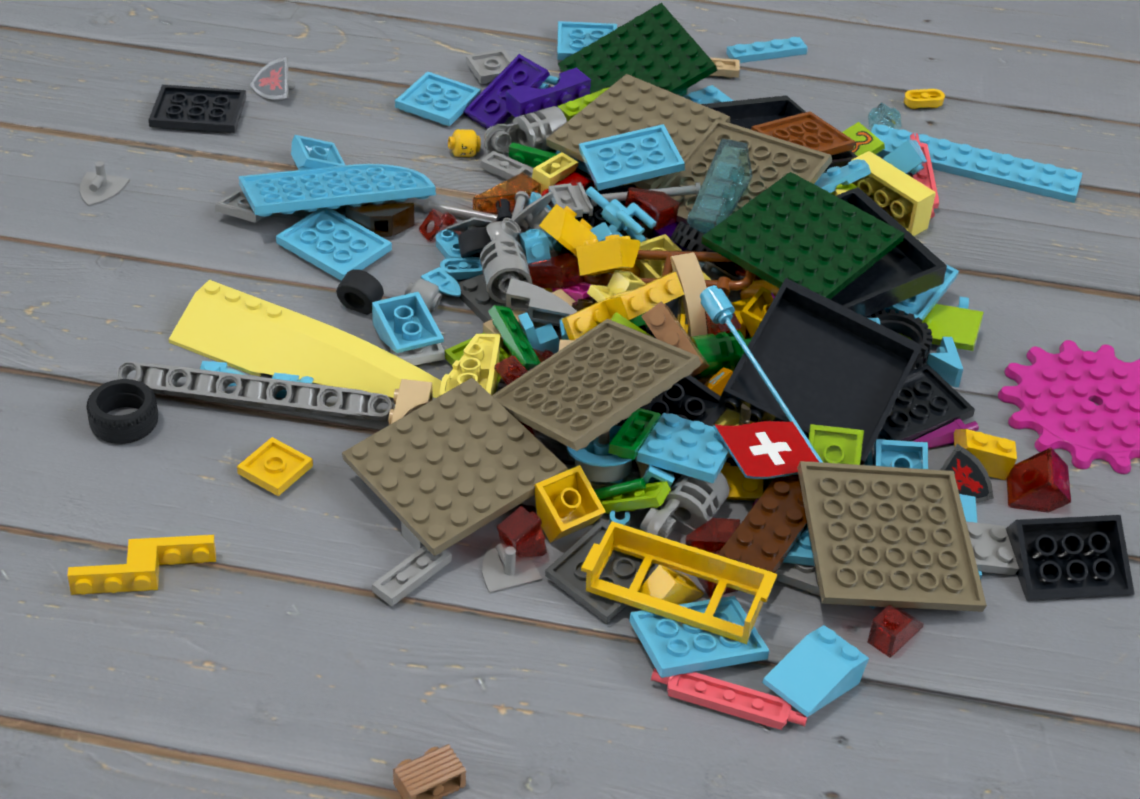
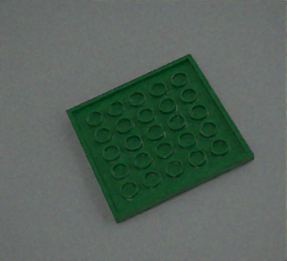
M662 2L557 63L561 72L578 68L591 79L590 94L611 87L626 74L674 94H679L718 71L716 64Z
M789 172L704 234L701 244L779 289L785 278L828 299H832L904 240L905 233L798 175Z

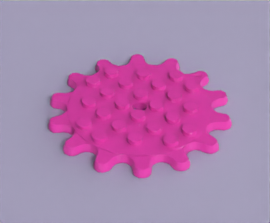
M1065 340L1060 345V353L1058 354L1048 353L1042 348L1034 346L1026 354L1027 359L1032 365L1025 366L1018 363H1010L1005 368V375L1017 382L1018 385L1002 387L998 392V398L1002 402L1014 404L1020 409V411L1013 413L1008 419V423L1012 428L1032 429L1039 434V438L1034 444L1036 450L1041 453H1050L1055 449H1064L1071 454L1072 464L1078 469H1088L1093 460L1101 459L1108 462L1112 469L1119 474H1128L1130 472V460L1140 458V359L1134 362L1121 361L1115 357L1114 348L1107 344L1102 345L1095 353L1092 351L1084 352L1074 341Z

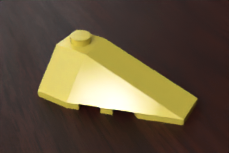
M475 334L463 350L464 355L459 361L456 360L453 363L452 371L449 374H445L442 378L439 396L470 378L476 380L491 396L495 394L501 334Z

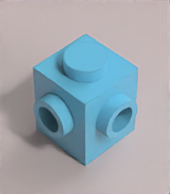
M530 229L525 233L519 234L527 263L551 259L550 251H553L552 239L547 237L542 229Z

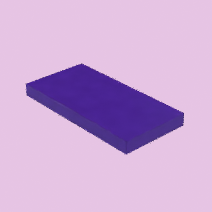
M518 54L463 112L465 116L486 129L497 124H504L512 115L506 110V91L522 85L537 89L550 76V73L547 69Z

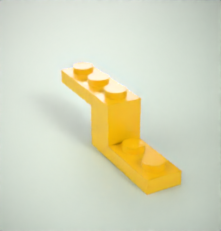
M672 272L634 290L610 296L561 320L569 340H576L606 319H611L616 312L630 320L649 311L661 301L665 304L684 295L677 273Z
M214 535L128 539L127 564L68 567L67 577L71 595L158 590L159 565L216 562Z

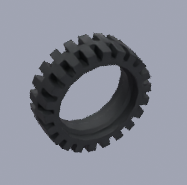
M682 221L679 222L670 238L691 252H715L701 244L703 233ZM711 262L727 272H730L735 265L734 262Z
M890 309L889 313L886 310H881L879 314L876 312L871 314V316H867L866 318H879L880 325L923 345L911 370L925 364L930 353L933 335H931L932 331L928 329V325L922 323V319L919 317L914 319V315L911 313L906 316L904 315L905 311L901 310L899 314L895 313L894 309Z

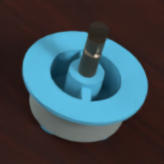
M614 425L607 433L601 434L592 440L587 447L578 451L567 446V451L575 459L574 467L580 465L589 481L616 484L622 482L623 478L631 473L632 459H623L608 453L609 444L620 430V426Z

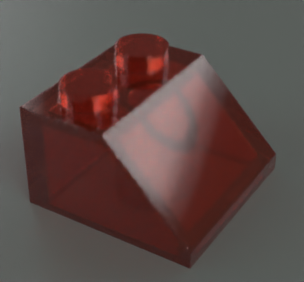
M1051 447L1012 467L1007 476L1008 505L1015 509L1049 513L1071 503L1068 465Z

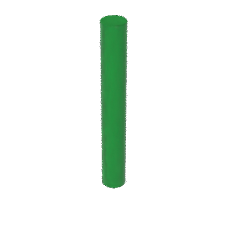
M639 478L594 491L600 500L646 488V482L644 478Z

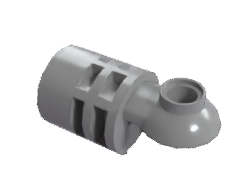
M555 106L518 116L513 119L512 124H497L488 128L484 134V146L488 154L495 151L504 156L509 153V146L512 142L549 151L553 148L547 146L546 139L563 126L567 120L563 112Z
M504 218L503 221L491 222L487 225L486 230L491 242L483 248L480 254L487 292L493 300L504 304L506 303V293L511 278L532 284L525 252L519 243L518 235L521 229L510 218Z
M720 472L715 482L710 483L681 474L670 488L671 491L660 506V510L652 507L642 521L640 528L647 533L666 539L673 529L685 535L699 534L704 530L729 495V486L726 478Z

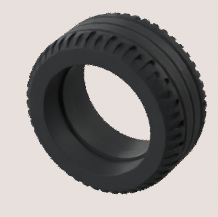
M117 379L104 383L91 393L87 401L86 408L90 428L99 439L106 442L126 444L138 441L149 435L158 422L157 401L153 390L146 384L136 380ZM122 407L138 409L126 415L107 414L112 410Z

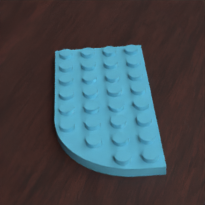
M354 164L238 176L239 186L254 214L261 217L271 216L272 213L279 212L282 214H292L297 210L313 212L318 208L324 207L337 209L342 205L358 207L363 203L369 202L382 204L387 200L403 202L407 198L427 199L429 196L436 195V186L424 174L409 168L384 164Z

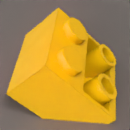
M609 235L605 237V241H599L598 239L584 241L585 245L576 247L580 276H595L614 272L615 270L633 268L640 248V240L631 239L630 236Z

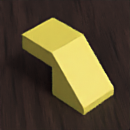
M615 270L607 286L591 285L587 294L599 302L617 293L634 290L646 283L632 272Z

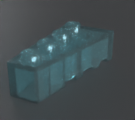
M721 139L693 208L688 214L687 222L692 228L706 234L728 218L734 211L753 177L747 143Z

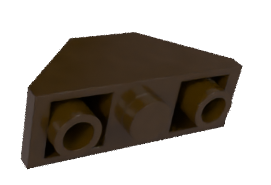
M414 203L363 204L358 207L345 205L347 218L381 237L395 236L415 225Z

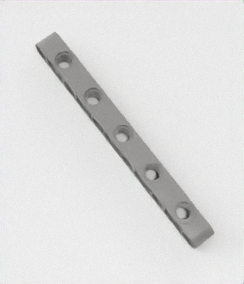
M124 362L117 370L118 379H127V375L131 371L136 370V376L133 380L146 384L155 394L380 422L388 421L390 409L395 408L387 395L357 389L155 363ZM181 377H186V383L181 387H177V380ZM236 383V390L231 394H227V386ZM280 390H287V395L284 399L276 400V394ZM331 396H336L338 398L337 403L332 407L326 406L327 399ZM380 403H387L388 409L384 413H377V406Z

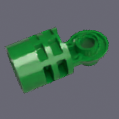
M737 330L745 344L748 346L752 338L744 339L743 334L739 330ZM732 332L690 337L709 364L708 368L694 378L716 374L723 367L734 371L744 354V350Z

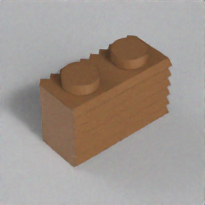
M450 744L440 748L432 747L421 757L414 760L406 759L400 762L393 769V784L403 799H441L443 796H447L449 793L452 794L454 791H458L460 788L463 789L466 786V769L456 756V753L451 749Z

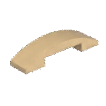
M695 253L671 256L673 272L677 273L684 292L682 299L688 322V336L714 334L713 322L701 305L700 294L707 287Z

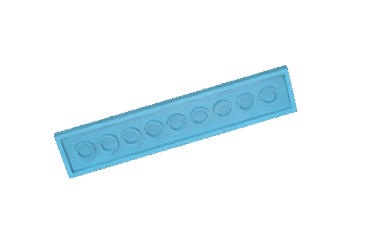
M874 124L871 132L885 144V149L876 155L885 157L907 140H911L910 135L913 133L904 129L898 130L886 125ZM918 134L920 142L928 144L931 164L934 170L1075 203L1083 174L1073 169L1059 168L1052 164L1034 162L1031 159L1013 157L1010 154H1000L989 149H979L967 144L953 143L946 139L932 138L925 134Z

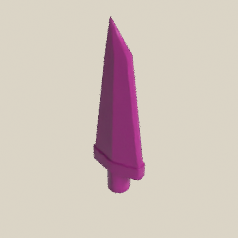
M957 419L912 442H927L928 449L954 444L955 429L978 431L979 426L976 421L964 424L961 419Z

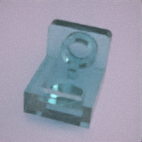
M882 102L868 114V123L871 129L874 124L879 122L898 130L902 127L899 111L888 107Z

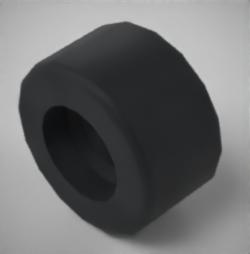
M487 227L469 229L458 236L462 258L480 257L483 248L491 242L486 230Z
M353 269L346 273L338 285L336 293L338 299L346 308L368 315L372 313V302L380 301L384 295V290L374 276L365 271Z

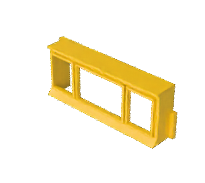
M611 521L600 544H593L581 567V571L586 572L587 592L744 644L748 643L750 633L764 602H767L777 578L776 573ZM613 550L643 559L629 589L599 579ZM652 563L717 583L705 613L638 592ZM726 587L755 596L744 626L713 617Z

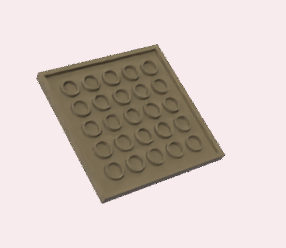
M626 74L546 139L548 147L584 162L579 151L580 143L664 124L682 159H684L696 147L697 141L716 119L730 123V116ZM669 174L631 184L645 190L656 189Z
M716 119L697 141L696 147L683 159L685 170L669 174L657 188L691 186L700 182L701 196L693 194L648 199L645 205L651 213L677 222L682 221L691 227L708 232L789 172L815 184L831 164L832 157L830 154Z
M606 319L493 394L492 397L518 421L578 451L587 447L592 440L601 434L607 433L611 427L621 420L630 417L640 407L649 404L660 393L669 390L673 384L691 375L702 364L699 356Z
M473 378L342 452L343 460L434 556L535 495L534 485L567 471V467Z
M800 461L797 469L822 604L984 611L987 605L954 471Z

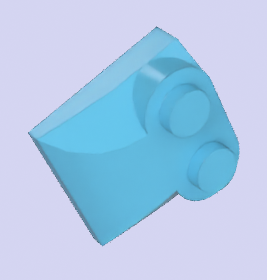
M294 135L291 155L299 170L345 165L334 143Z
M876 439L872 457L874 466L928 469V443Z

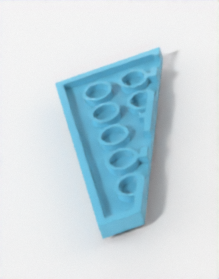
M856 159L841 168L838 166L829 168L826 173L820 176L815 185L832 193L836 191L837 185L853 183L871 174V171L865 160Z

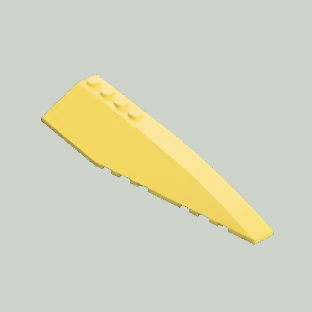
M208 280L194 294L169 337V343L217 362H225L230 367L254 376L261 377L263 373L273 377L274 373L299 375V380L304 376H309L314 379L313 383L319 385L363 390L384 394L391 398H394L395 389L400 388L401 379L432 382L433 397H439L441 380L411 363L338 328L212 280Z

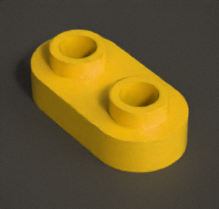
M938 89L909 90L905 93L904 104L910 109L937 108L943 105L945 94Z

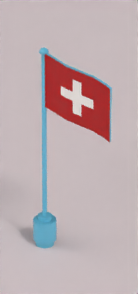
M715 285L706 288L700 294L701 305L713 323L727 324L790 421H764L736 426L713 425L745 478L770 479L798 474L797 467L800 461L823 463L730 321L733 318L735 308L723 290L718 289Z

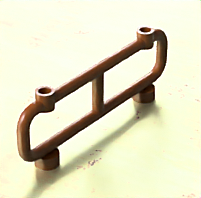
M639 250L636 259L665 260L662 276L673 272L671 256L692 252ZM694 252L698 261L732 262L717 252ZM746 270L745 277L739 281H731L728 277H720L718 280H705L707 288L715 285L718 289H722L726 296H729L730 290H743L749 287L754 281L755 274ZM605 273L601 277H581L585 283L607 286L612 275ZM639 278V279H641L644 283L647 284V283H649V282H651V281H654V280H656V279H658V278Z

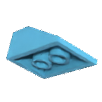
M419 292L372 302L373 326L380 339L396 353L444 342V337Z
M823 625L806 635L763 678L762 683L803 715L809 717L860 683L869 658L855 646L838 636L833 630Z

